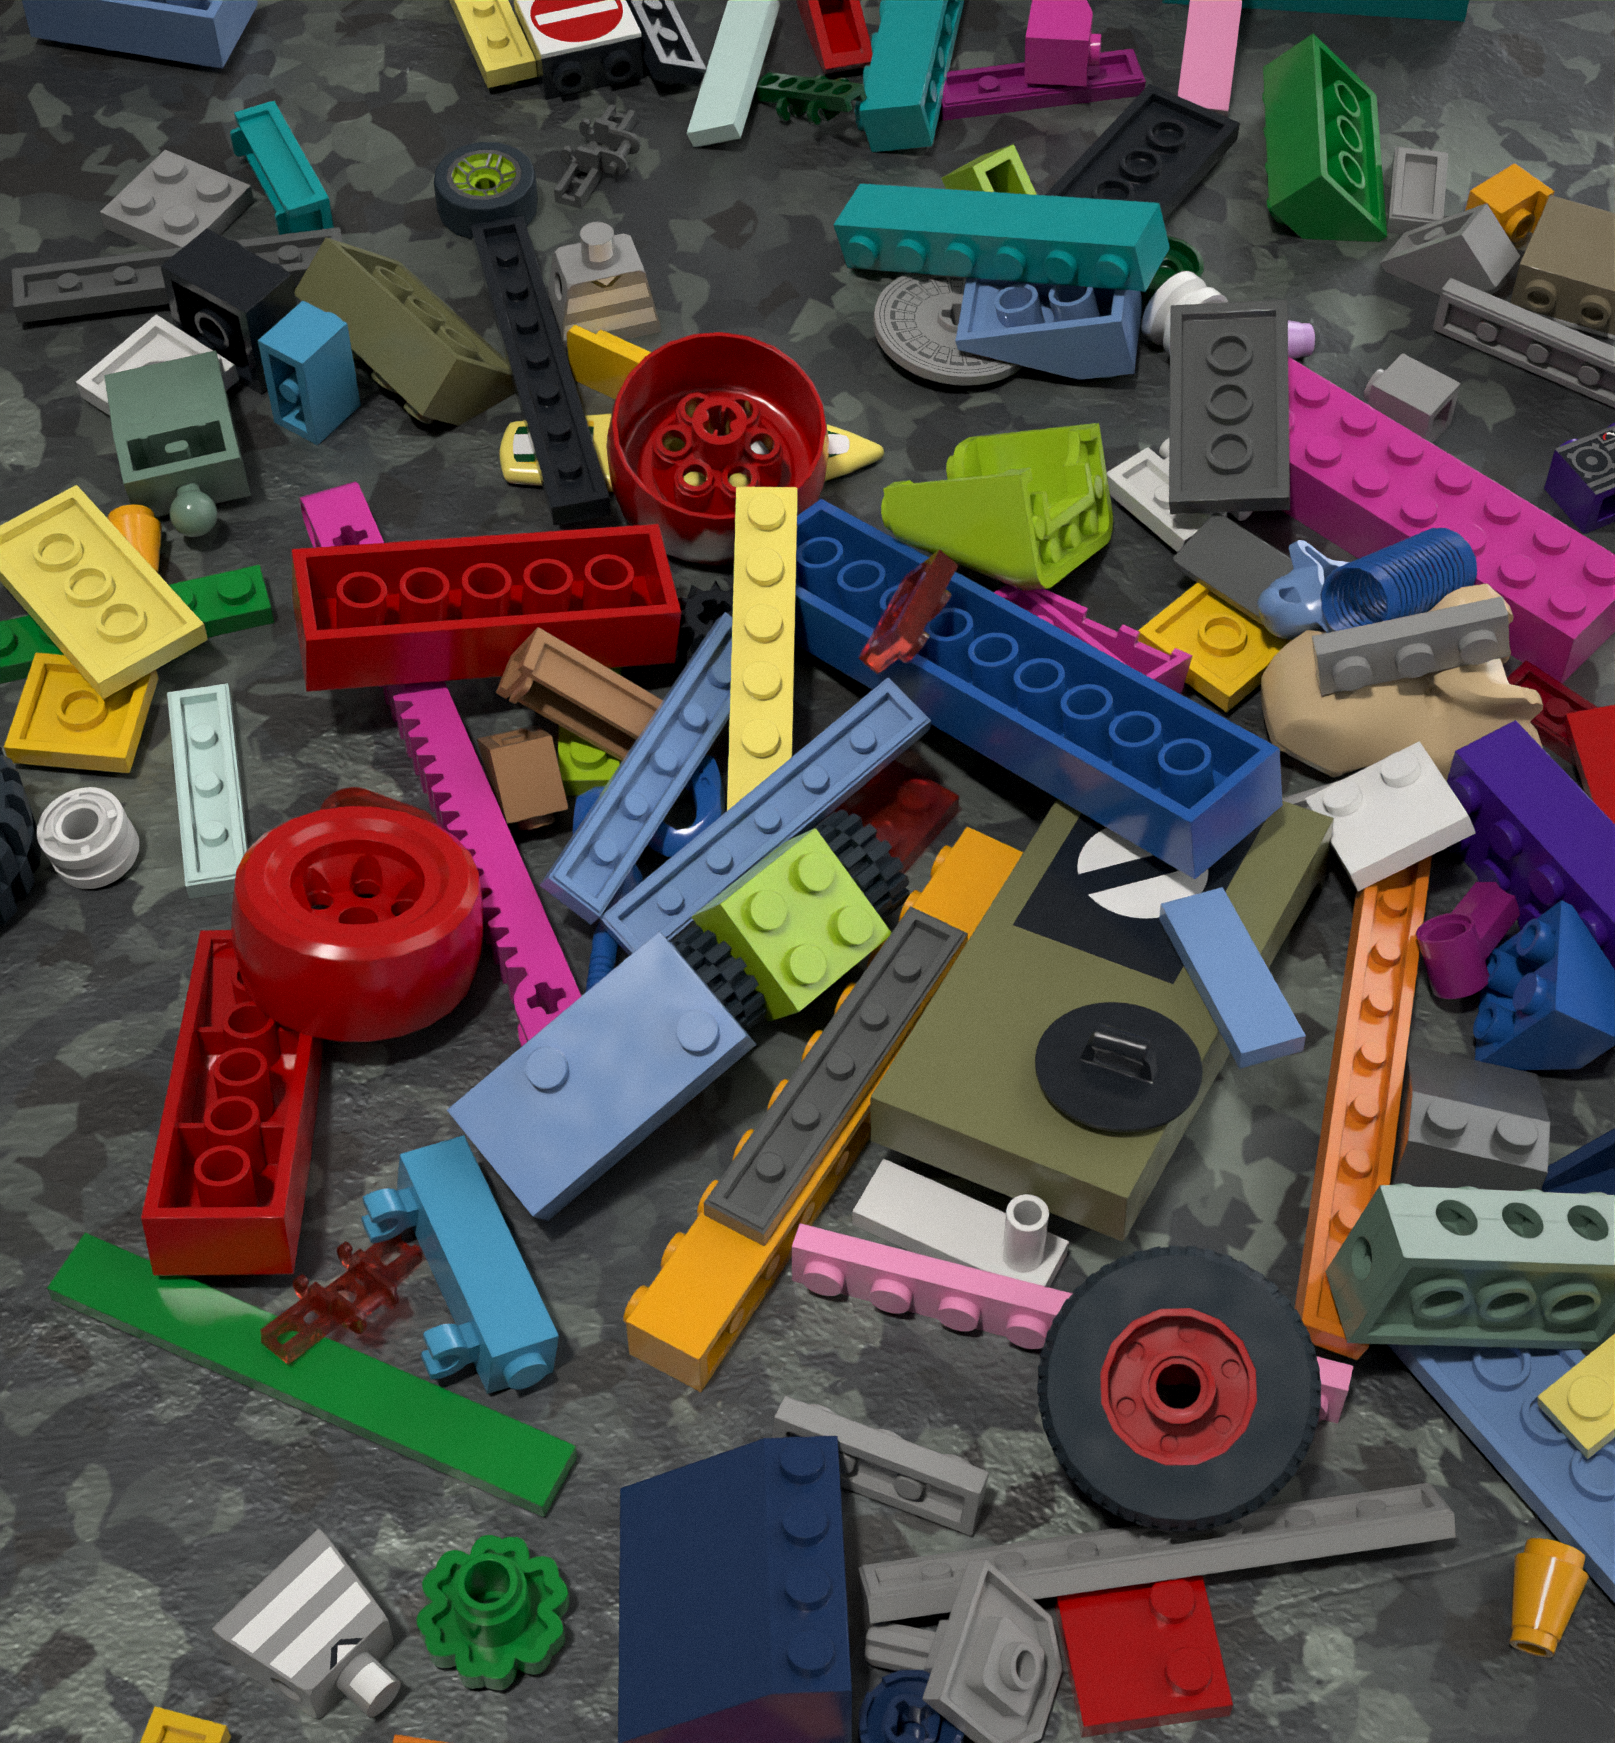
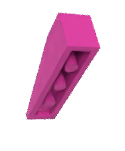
M1032 0L1025 38L1024 83L1087 86L1089 66H1099L1101 53V34H1092L1093 12L1087 0Z

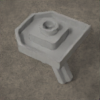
M968 1560L949 1620H940L936 1632L886 1621L875 1623L873 1627L869 1628L865 1639V1660L873 1666L895 1671L924 1670L931 1673L922 1700L975 1743H1033L1042 1738L1063 1670L1052 1616L988 1560Z

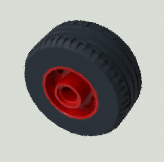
M1169 1245V1247L1161 1248L1158 1246L1144 1251H1135L1128 1256L1124 1255L1116 1259V1261L1102 1266L1099 1271L1092 1273L1086 1281L1072 1291L1073 1294L1065 1300L1060 1311L1053 1319L1050 1330L1047 1332L1040 1355V1364L1038 1365L1037 1394L1047 1440L1060 1465H1062L1069 1477L1088 1497L1104 1509L1138 1525L1167 1531H1198L1226 1525L1241 1519L1262 1507L1280 1492L1300 1467L1312 1443L1321 1408L1320 1368L1310 1334L1301 1320L1297 1309H1294L1291 1301L1279 1291L1272 1281L1270 1282L1265 1278V1275L1257 1270L1255 1271L1241 1260L1233 1259L1232 1256L1220 1254L1207 1248L1205 1250L1199 1249L1196 1246L1179 1247ZM1173 1369H1184L1191 1372L1197 1378L1200 1385L1198 1399L1191 1406L1184 1409H1174L1166 1406L1158 1396L1157 1386L1160 1378L1166 1372Z

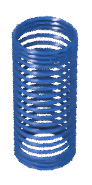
M1447 528L1428 529L1334 569L1325 579L1320 594L1322 613L1329 627L1333 631H1339L1428 612L1447 594L1461 587L1474 586L1477 576L1476 557L1470 544L1459 533Z

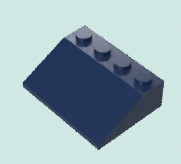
M838 1436L763 1438L620 1488L618 1743H852V1686Z

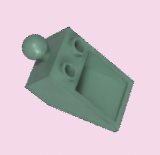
M216 350L104 375L114 443L123 484L130 504L143 505L150 508L154 512L155 517L170 514L171 522L179 533L188 537H200L210 532L217 521L216 503L251 496Z

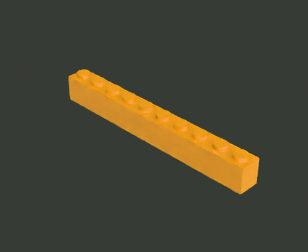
M966 827L953 847L945 845L940 850L931 869L930 881L922 892L914 890L909 895L901 910L899 922L911 906L968 933L969 940L1024 852ZM886 940L871 952L867 968ZM851 982L846 986L837 1002L835 1014L856 983ZM916 1023L765 1246L704 1215V1202L719 1180L716 1179L709 1184L700 1199L697 1208L698 1217L686 1234L678 1232L673 1236L663 1253L660 1264L661 1271L650 1287L640 1286L627 1304L623 1322L627 1328L630 1355L702 1392L791 1258L792 1244L799 1224L813 1225L870 1139V1097ZM817 1030L812 1035L805 1047L801 1062L823 1031ZM783 1079L776 1087L769 1101L767 1111L789 1081L788 1079ZM751 1128L747 1130L746 1133L742 1136L741 1140L739 1141L735 1149L733 1160L735 1159L739 1151L742 1149L746 1141L749 1139L754 1129Z

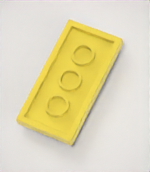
M77 485L0 525V582L102 699L107 698L208 640L204 623Z

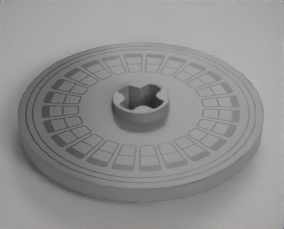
M910 272L891 282L877 299L873 328L878 343L892 360L918 376L945 384L980 385L1007 378L1024 367L958 350L955 340L966 277Z

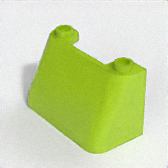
M1099 423L968 437L956 446L954 455L949 456L947 460L946 473L948 480L913 483L911 480L898 481L883 488L882 520L886 529L892 531L895 538L900 542L1023 591L1051 588L1108 544L1113 531L1112 504Z

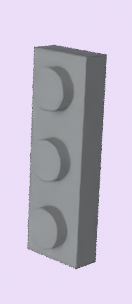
M1502 596L1312 636L1316 676L1321 695L1358 690L1368 685L1402 678H1416L1431 672L1470 664H1483L1490 660L1510 656L1509 620Z
M788 1396L784 1397L774 1417L772 1438L838 1436L840 1487L964 1534L973 1535L982 1514L989 1471L973 1466L959 1456L941 1454L906 1441L892 1431L874 1429L836 1415L825 1406L807 1404Z

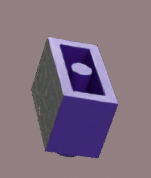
M1615 422L1604 430L1581 439H1571L1555 449L1544 490L1583 534L1615 522Z

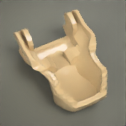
M1489 584L1461 587L1447 594L1430 611L1501 597V595L1493 590ZM1504 600L1510 624L1513 621V614L1510 606ZM1306 630L1286 644L1273 657L1261 678L1262 710L1272 744L1280 748V751L1286 752L1289 756L1328 774L1332 778L1371 766L1387 758L1389 755L1420 741L1447 782L1456 750L1514 720L1542 747L1538 732L1530 723L1543 710L1541 697L1536 690L1508 683L1503 664L1509 660L1510 656L1490 660L1483 664H1470L1431 672L1416 678H1402L1368 685L1358 690L1321 695L1316 676L1312 636L1325 634L1326 632Z

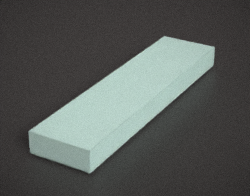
M729 0L727 2L687 130V135L693 147L741 138L779 11L780 3L778 0Z
M227 683L167 692L185 886L189 899L233 893L236 869L248 850L229 685Z

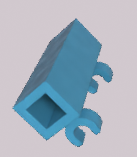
M459 1136L400 1154L397 1190L390 1188L380 1189L363 1196V1204L368 1215L362 1216L361 1222L371 1243L387 1241L402 1233L406 1228H413L454 1319L455 1324L439 1325L423 1333V1339L428 1350L421 1352V1358L430 1379L434 1380L450 1376L462 1369L466 1364L473 1362L487 1394L508 1387L515 1390L524 1389L538 1383L547 1374L553 1373L559 1335L465 1136Z

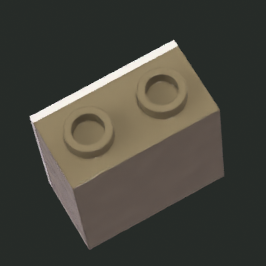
M1550 195L1520 262L1510 303L1559 324L1615 340V213Z

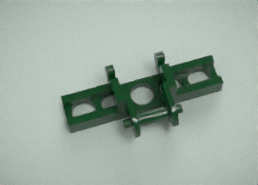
M771 72L758 80L753 95L754 100L777 103L776 111L780 120L788 121L790 113L793 117L798 118L807 111V119L813 125H819L821 118L823 121L828 122L840 112L851 111L853 109L851 105L852 100L864 101L867 98L863 84L850 82L847 78L828 80L823 75H816L812 78Z

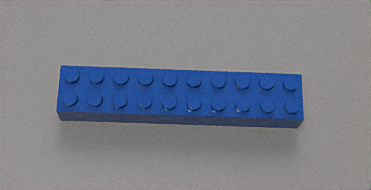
M820 499L797 516L795 644L872 690L889 678L931 720L933 726L1193 879L1198 878L1283 805L1280 748L823 499Z

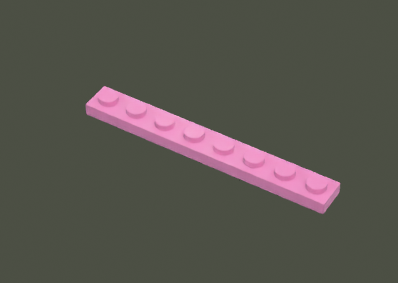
M801 1223L792 1244V1281L803 1284L806 1288L817 1294L825 1296L843 1294L870 1301L875 1307L889 1313L900 1314L908 1311L938 1319L943 1325L958 1331L977 1329L1004 1336L1015 1345L1027 1349L1043 1348L1047 1332L1053 1324V1319L1060 1311L1065 1300L1073 1294ZM1317 1357L1321 1380V1408L1318 1421L1326 1420L1338 1424L1349 1390L1353 1366ZM1184 1369L1168 1371L1159 1381V1383L1165 1385L1184 1383L1200 1388L1197 1378L1191 1372Z

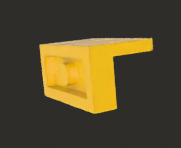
M573 325L566 333L569 366L574 381L615 400L628 374L646 355L651 353L601 329L595 334L578 325Z

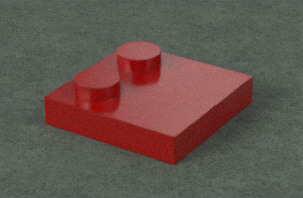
M1203 1575L1053 1597L1081 1738L1230 1716L1233 1702Z

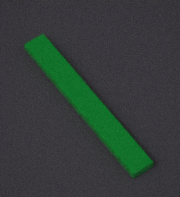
M84 1233L47 1287L51 1299L542 1517H545L578 1457L576 1446L187 1276L153 1275L150 1260L88 1233Z

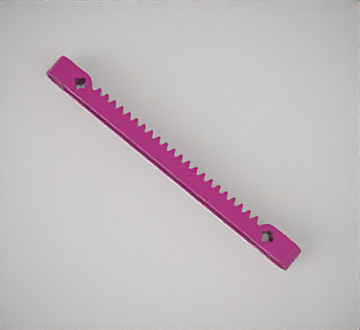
M356 481L299 498L302 517L313 548L384 543L361 488ZM445 681L379 686L383 688L386 705H390L392 719L394 722H397L399 736L401 740H405L407 755L409 758L412 757L414 772L416 775H420L422 791L428 795L429 807L431 812H435L437 825L454 835L471 853L479 872L482 890L484 937L486 944H491L494 963L500 966L503 984H508L509 998L511 1003L515 1005L516 1016L519 1020L518 1034L520 1046L522 1047L581 997L580 991Z

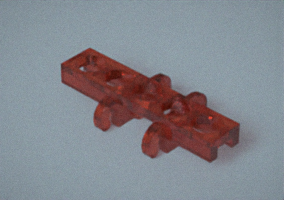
M402 1233L392 1239L373 1244L365 1251L359 1248L352 1255L353 1248L349 1242L345 1241L337 1247V1255L342 1265L348 1271L325 1288L318 1282H314L308 1288L309 1281L303 1274L294 1279L293 1288L300 1300L261 1329V1343L286 1364H290L341 1324L345 1329L349 1328L356 1334H362L367 1330L365 1318L382 1305L388 1309H394L399 1305V1296L396 1292L397 1287L394 1283L422 1262V1248L416 1244L410 1247L402 1240ZM395 1252L401 1254L387 1266L380 1261L388 1253ZM355 1278H358L361 1282H363L364 1286L358 1284ZM339 1291L352 1293L356 1297L355 1301L351 1303ZM312 1311L320 1316L311 1324H307L303 1320ZM285 1331L299 1332L283 1345L277 1341L278 1336Z

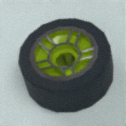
M477 142L461 146L447 154L436 167L434 190L437 211L442 223L456 235L472 239L471 224L524 216L527 226L536 215L538 196L535 169L529 157L515 147L499 142Z

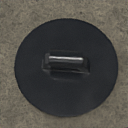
M1103 1002L1076 1008L1056 1019L1047 1028L1038 1043L1035 1054V1071L1038 1082L1054 1106L1082 1124L1106 1131L1138 1132L1157 1128L1171 1122L1183 1114L1194 1102L1202 1082L1203 1069L1201 1057L1190 1036L1177 1023L1165 1015L1135 1004Z

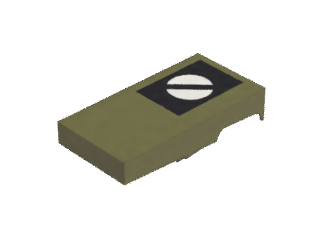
M1057 799L871 1095V1141L1012 1198L1024 1194L1037 1196L1046 1203L1050 1213L1124 1242L1230 1053L1159 920L1161 903L1223 887L1269 969L1313 889L1315 888V890L1321 892L1324 887L1334 818L1282 800L1283 805L1198 878L1193 879ZM1095 1003H1129L1157 1011L1177 1023L1195 1043L1201 1057L1203 1069L1199 1092L1194 1102L1183 1114L1157 1128L1138 1132H1112L1087 1126L1070 1118L1054 1106L1038 1082L1035 1071V1054L1044 1032L1062 1015L1076 1008Z

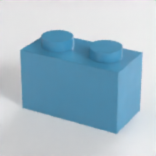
M301 301L258 340L274 423L318 446L361 406L348 325L334 313L324 312L305 301Z

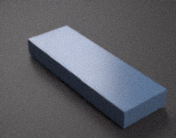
M1223 887L1161 903L1159 920L1239 1069L1303 1051L1306 1035Z

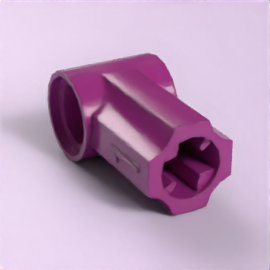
M1475 882L1451 913L1439 915L1425 921L1416 931L1433 994L1439 998H1463L1482 990L1488 984V977L1490 975L1485 960L1520 916L1515 896L1506 893L1496 882Z

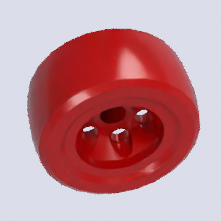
M715 332L693 334L670 341L646 355L628 374L616 397L612 408L606 444L610 482L622 514L631 526L659 524L666 554L691 563L711 566L733 565L736 487L728 482V478L733 474L741 473L750 478L751 482L746 487H797V516L816 503L824 485L829 457V437L822 401L812 380L793 359L776 347L752 337ZM675 438H679L685 443V447L680 451L673 452L665 448ZM756 441H761L768 449L769 454H757L751 449V445ZM696 471L702 473L707 480L702 485L692 486L684 481V476Z
M345 806L318 810L287 820L264 833L246 851L236 869L232 902L231 933L233 949L247 994L262 1012L279 1024L308 1036L334 1041L372 1042L401 1037L435 1023L452 1012L467 995L475 977L481 955L483 936L482 890L479 872L471 853L454 835L437 824L407 812L380 807ZM366 893L376 895L372 898L358 897V895ZM315 905L329 906L328 908L321 910L311 908Z

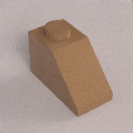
M532 725L477 739L491 789L507 824L517 822L519 830L538 828L555 822L554 812L568 809L552 735L538 725Z

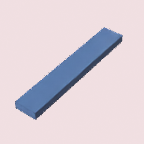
M726 612L716 620L539 885L590 925L600 918L730 717L733 618Z
M889 678L885 679L599 918L601 926L629 956L658 931L671 942L689 927L697 926L691 917L781 844L814 828L931 729V720Z

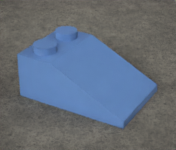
M966 277L955 341L958 350L1078 380L1100 377L1112 378L1118 375L1134 374L1143 300L1140 291Z

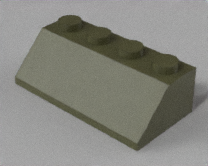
M327 237L324 239L297 285L295 296L324 312L334 313L347 323L353 358L367 363L374 370L371 377L379 385L389 391L400 394L406 400L404 409L409 414L426 424H433L435 420L459 426L516 393L506 359L402 263Z

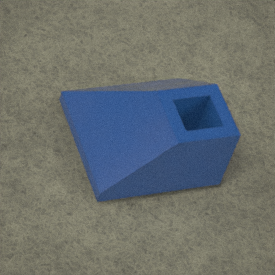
M1561 900L1537 919L1530 920L1520 932L1500 947L1494 948L1485 961L1490 976L1488 977V984L1480 990L1479 1010L1473 1026V1034L1476 1038L1475 1060L1517 1070L1581 1069L1615 1046V970L1572 905Z

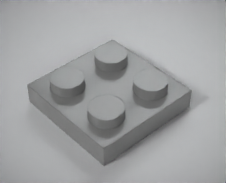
M164 150L100 211V215L105 229L156 251L184 247L206 228L221 235L254 200L251 185Z

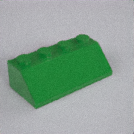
M1311 34L1263 67L1264 92L1262 93V99L1265 105L1266 125L1263 131L1267 148L1265 169L1268 175L1269 194L1267 207L1277 223L1288 225L1302 239L1380 242L1387 237L1377 95L1315 34Z

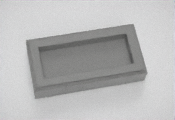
M1395 147L1392 162L1387 232L1404 234L1412 229L1443 219L1448 153Z

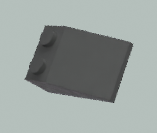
M1408 1045L1390 1185L1404 1183L1415 1187L1459 1188L1471 1186L1485 1190H1541L1548 1173L1550 1120L1538 1075Z

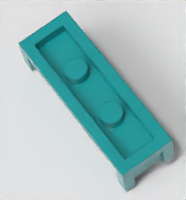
M275 101L234 112L238 128L230 131L233 152L237 157L243 156L248 161L276 212L274 216L278 235L334 228L329 197Z

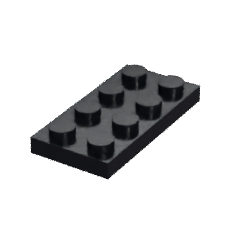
M1149 84L1045 195L1160 203L1163 220H1165L1238 140L1240 123Z

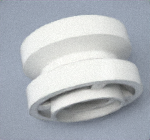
M1190 271L1177 273L1169 278L1149 301L1142 318V333L1156 345L1163 346L1166 353L1170 355L1171 305L1226 303L1228 300L1214 288L1207 287L1205 282Z
M79 788L59 796L44 810L37 825L38 843L50 860L56 873L65 883L76 888L94 889L118 880L132 867L139 852L138 834L121 803L112 793L101 788Z

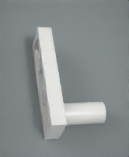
M884 1158L852 1212V1225L911 1252L1049 1288L1067 1256L1069 1241L1047 1232L1049 1210L1046 1203L1037 1196L1024 1194L1015 1197L1010 1201L1006 1213Z

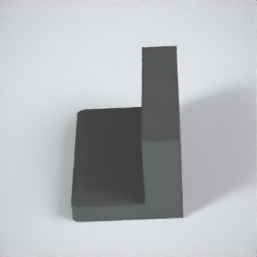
M1213 513L1173 558L1174 567L1262 625L1264 624L1260 619L1257 606L1260 594L1276 579L1287 575L1293 570L1291 558L1221 513Z

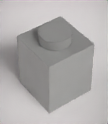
M1402 353L1386 370L1378 369L1373 374L1365 388L1364 399L1368 401L1369 406L1433 444L1452 422L1461 383Z

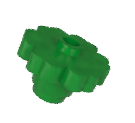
M493 1535L481 1536L472 1546L470 1555L458 1550L445 1552L438 1560L436 1568L432 1569L423 1579L422 1588L428 1605L419 1612L416 1618L420 1637L427 1647L429 1658L433 1665L440 1668L456 1666L460 1682L465 1687L482 1688L486 1686L493 1690H504L513 1683L517 1670L533 1675L542 1673L548 1667L552 1656L564 1646L565 1635L560 1618L568 1611L570 1606L567 1586L559 1576L556 1562L546 1556L530 1559L527 1544L519 1537H505L501 1539Z

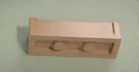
M539 627L510 656L496 691L497 694L505 699L510 697V702L514 704L517 702L522 703L620 761H623L663 701Z

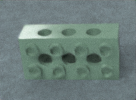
M1404 1183L1380 1185L1325 1271L1347 1343L1595 1350L1615 1334V1195H1607L1602 1192L1586 1194L1543 1192L1537 1189L1523 1191L1485 1190L1471 1186L1459 1188L1415 1187Z

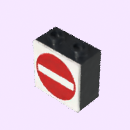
M514 0L515 16L536 60L537 77L535 78L545 100L644 78L641 31L626 0Z

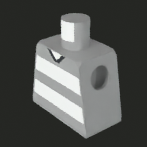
M591 222L583 226L580 231L581 243L559 247L553 252L548 297L565 353H568L566 333L573 325H578L595 334L601 329L623 340L661 332V324L646 273L630 235L624 233L614 235L613 228L607 223Z
M319 1528L212 1628L225 1660L315 1719L324 1717L345 1695L369 1718L375 1717L390 1705L401 1687V1682L380 1663L395 1644L387 1617L327 1535Z

